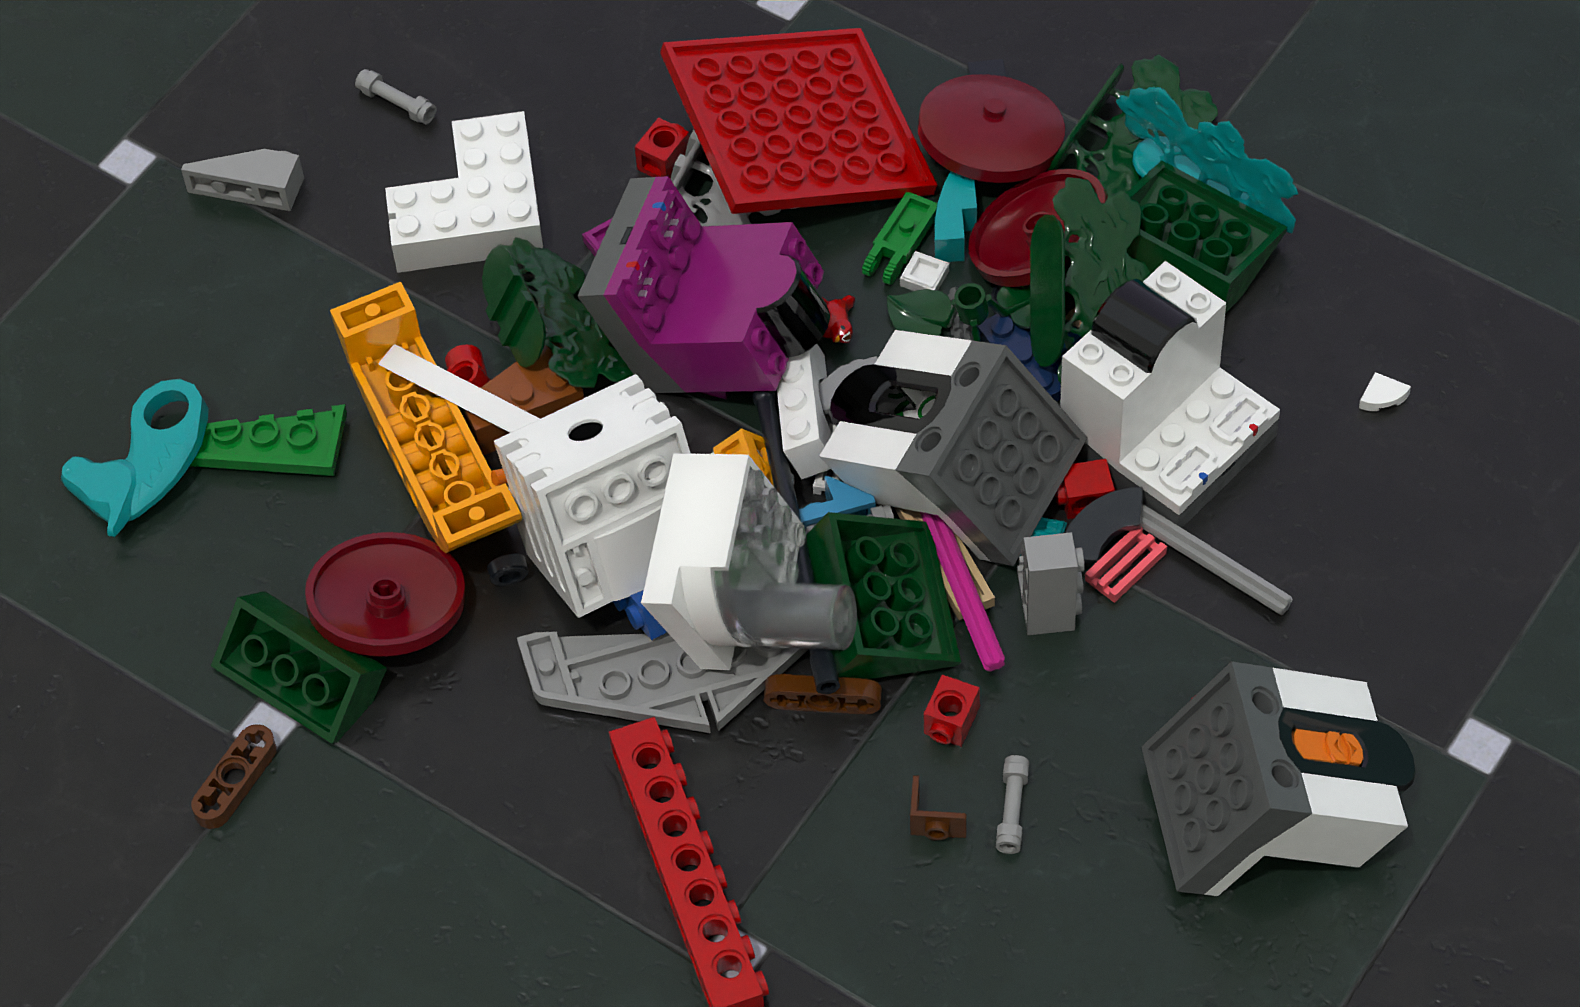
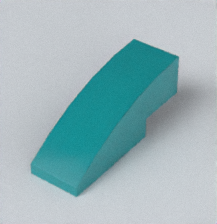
M950 171L944 182L937 204L935 216V258L945 262L965 261L964 231H972L975 223H977L975 180Z

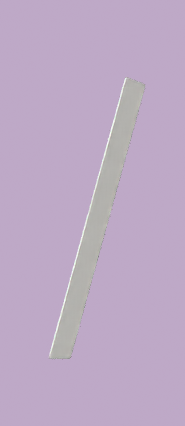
M396 344L390 348L378 363L391 372L510 433L540 419Z

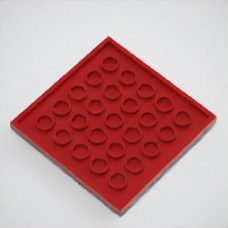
M861 28L663 42L660 54L732 214L902 198L906 192H911L918 196L934 195L937 183Z

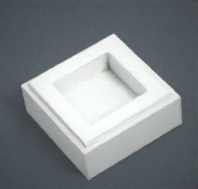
M915 251L900 277V286L912 291L924 289L939 290L949 272V263Z

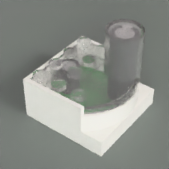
M673 453L641 604L700 669L730 670L735 646L845 650L849 648L853 641L857 621L855 596L848 585L795 583L798 578L797 558L799 547L804 545L806 537L805 527L749 455Z

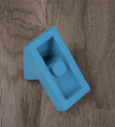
M824 476L827 502L811 503L799 509L802 524L804 525L803 529H806V526L817 524L828 512L869 515L871 514L870 508L876 507V501L874 496L832 477Z

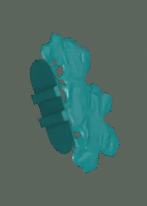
M1149 87L1146 90L1142 88L1131 89L1129 97L1120 95L1119 99H1116L1117 105L1125 113L1124 124L1129 132L1136 137L1144 139L1136 146L1132 156L1133 166L1142 178L1162 160L1287 226V232L1293 233L1296 219L1281 200V197L1289 199L1294 195H1298L1297 188L1293 184V178L1285 169L1267 159L1249 158L1244 151V139L1230 121L1218 122L1217 126L1211 122H1199L1198 129L1191 128L1184 119L1179 105L1161 87ZM1148 129H1151L1155 136L1149 134ZM1157 131H1162L1166 137L1159 136Z

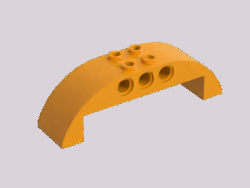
M398 282L331 309L330 313L338 337L368 411L416 509L440 549L447 553L521 522V512L506 483L497 486L492 483V471L458 406L378 364L390 348L396 344L436 365L421 336L416 310L402 283Z

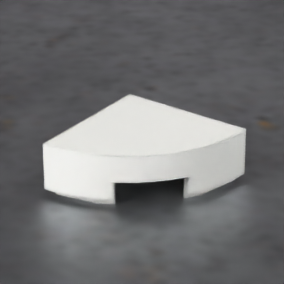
M1375 372L1360 400L1359 408L1367 411H1379V408L1400 405L1409 396L1411 386Z

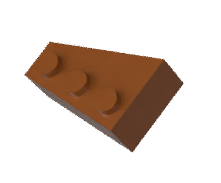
M552 342L555 346L562 348L560 343ZM544 346L541 357L534 365L523 367L516 361L481 387V389L540 419L584 399L582 387L570 385L567 379L560 377L549 369L548 362L553 356V351ZM463 409L465 421L482 454L486 455L496 451L494 440L510 432Z

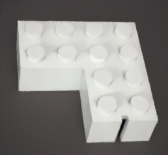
M524 111L452 121L459 178L385 188L391 245L397 273L485 261L492 249L500 244L512 245L515 237L528 240L535 247L543 248Z

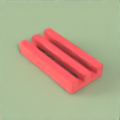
M1142 527L1141 529L1131 530L1085 573V581L1115 603L1167 554V546L1162 542L1157 544L1155 537L1150 533L1145 535ZM1138 542V544L1131 551H1129L1113 568H1111L1101 579H1099L1114 563H1116L1133 545H1135ZM1146 549L1150 551V553L1143 560H1141L1113 588H1110L1108 586L1121 573H1124Z

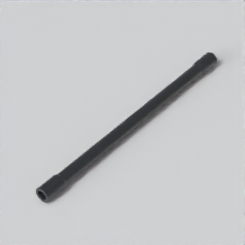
M751 391L753 402L757 406L774 488L802 522L788 458L783 452L781 426L775 403V391ZM803 529L794 573L795 586L797 591L817 592ZM808 641L811 654L810 664L816 691L820 694L836 692L840 688V682L829 642Z

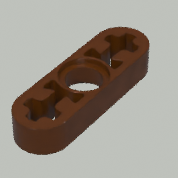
M775 674L766 679L764 702L768 706L780 710L872 714L881 707L882 687L879 683L870 679L838 677L840 688L836 692L820 694L816 691L813 676Z
M255 724L243 729L194 795L191 807L195 819L200 826L207 829L223 826L276 754L277 746L273 733L268 727ZM261 740H263L265 745L263 748L256 746L251 751L249 745L251 742L254 744H258ZM249 757H250V760H251V763H252V764H250V763L247 761V759H248ZM241 769L245 772V776L240 782L228 784L223 781L228 771ZM217 788L222 792L220 796L218 794ZM217 802L219 809L217 811L210 809L206 814L204 806L212 807Z

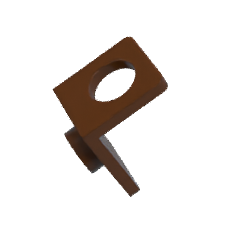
M913 775L910 810L911 835L926 836L933 840H943L948 837L965 838L967 831V815L965 813L919 810L920 780L919 775Z

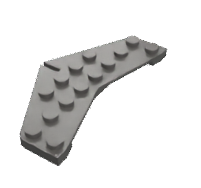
M794 578L791 591H797ZM535 632L517 637L519 650L533 695L540 704L634 721H643L655 717L658 725L705 733L711 732L702 701L708 700L719 731L765 689V682L769 676L782 674L809 650L808 641L762 639L759 643L750 647L735 646L730 670L700 669L668 632L653 640L646 634L558 637L557 632Z

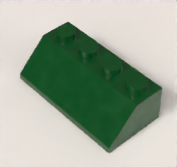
M266 591L237 597L211 663V667L331 744L337 743L373 703L387 667L368 655L353 653L332 644L315 629L309 618Z

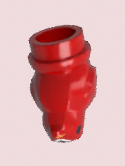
M847 295L842 299H834L832 301H827L823 297L813 298L812 303L805 304L803 308L802 325L809 327L811 331H819L821 336L833 339L835 343H849L853 336V329L848 320V311L853 307L855 297Z

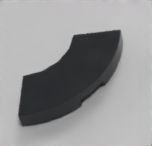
M1143 487L1120 489L1105 494L1087 505L1073 519L1065 533L1072 532L1075 548L1082 547L1084 564H1095L1101 559L1104 548L1116 536L1125 531L1141 529L1144 498Z

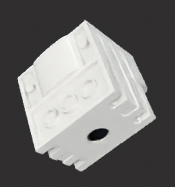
M635 374L494 440L509 490L522 515L521 522L516 524L526 553L578 618L610 602L627 598L644 590L673 453L691 454L682 423L676 416H670L668 408L663 402L659 403L655 394L649 388H644L642 380Z

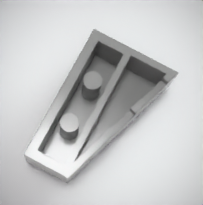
M1072 532L1023 538L1017 575L1027 635L1074 631L1075 617L1078 614H1082L1080 593H1083L1081 572H1084V557L1082 547L1075 548Z

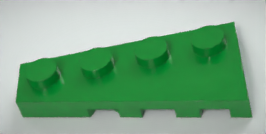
M345 404L332 406V411L314 413L313 409L299 410L295 416L275 418L274 414L259 416L258 420L240 423L238 419L207 423L202 445L190 466L334 476L347 417Z

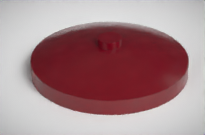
M975 74L953 78L938 85L929 92L921 104L918 119V135L927 153L946 169L978 181L1007 183L1032 178L1050 168L1052 161L1064 142L1065 123L1061 112L1053 101L1029 84L999 75Z
M1057 169L1025 179L1001 194L981 214L970 235L969 255L980 275L990 283L999 286L1020 287L1030 285V246L1036 223L1046 214L1054 215L1060 221L1065 232L1064 222L1054 209L1053 198L1060 189L1065 187L1066 178L1089 180L1100 202L1105 203L1108 194L1100 181L1094 175L1082 170ZM1071 235L1069 238V242L1079 241L1078 235ZM1065 255V270H1067L1071 265L1070 257Z
M398 532L366 534L335 546L316 562L306 582L307 612L315 629L329 642L344 650L369 656L407 654L435 643L455 626L465 605L464 576L455 558L449 552L445 553L433 541L416 535Z

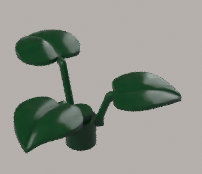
M967 283L960 286L956 290L955 299L952 302L943 292L930 289L887 296L890 320L895 330L941 336L942 328H951L958 313L960 320L964 324L971 326L973 341L981 342L978 326L987 319L989 314L988 307L1001 317L1011 315V319L1016 326L1030 329V285L1020 287L1003 286L997 294L998 304L992 300L990 294L985 295L984 289L975 283Z

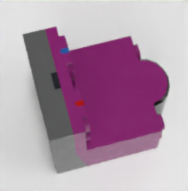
M669 176L630 178L578 294V298L632 373L642 380L645 389L649 388L653 393L776 391L781 377L786 370L789 357L799 356L811 350L822 339L830 320L828 306L817 290L822 282L824 270L793 222L701 226Z

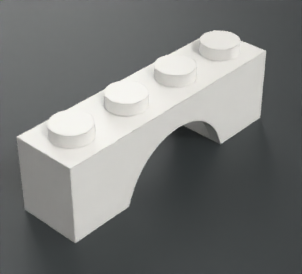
M807 327L774 338L786 358L789 357L786 370L777 387L783 452L801 479L831 469L819 457L832 435L819 396V383L827 377L825 355Z

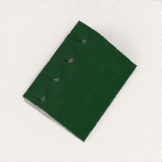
M1162 160L1127 192L1132 200H1136L1142 209L1140 235L1133 240L1127 249L1128 255L1138 261L1145 262L1151 274L1162 263L1168 262L1226 302L1225 313L1245 293L1286 234L1288 228Z
M828 512L806 534L817 592H837L843 601L844 625L841 636L835 642L828 641L830 651L834 656L838 677L873 679L953 667L961 663L935 542L926 522Z

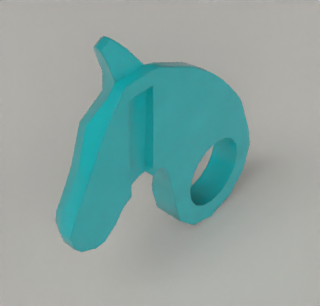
M182 379L160 381L141 394L132 408L131 443L126 459L97 463L88 458L75 456L62 467V483L68 491L93 513L108 522V536L115 537L128 521L141 516L160 501L176 485L197 455L203 442L209 408L196 386ZM176 401L189 404L185 417L175 426L162 430L151 428V420L162 406Z

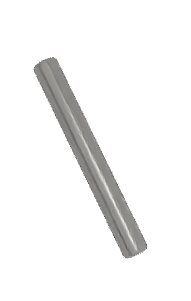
M1143 504L1141 527L1145 531L1276 613L1283 615L1288 610L1293 600L1290 595Z

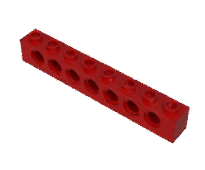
M652 717L609 731L612 754L708 1007H764L763 996L769 995L765 977L761 970L754 972L750 960L755 959V954L748 935L740 936L736 926L741 923L738 908L734 899L727 901L723 893V889L728 888L724 872L720 864L713 866L709 855L714 854L712 842L707 830L699 831L696 821L700 820L701 817L694 797L686 798L683 787L687 786L686 776L681 763L673 764L670 754L674 753V747L668 730L660 731L656 718ZM646 764H657L652 769L642 768ZM660 797L671 798L669 801L664 803H659L655 801ZM673 831L684 832L678 837L668 836ZM686 865H695L698 867L695 870L689 872L681 870V868H683ZM703 899L711 901L709 905L703 907L694 905L695 902ZM718 934L725 936V938L719 942H711L707 940L712 935ZM727 970L739 972L737 976L732 978L721 976Z

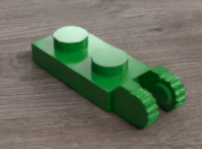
M906 192L873 241V248L864 260L862 274L870 277L871 275L873 276L881 263L882 257L886 256L891 260L884 270L882 280L884 283L892 285L900 275L903 264L906 265L934 223L938 203L911 192Z

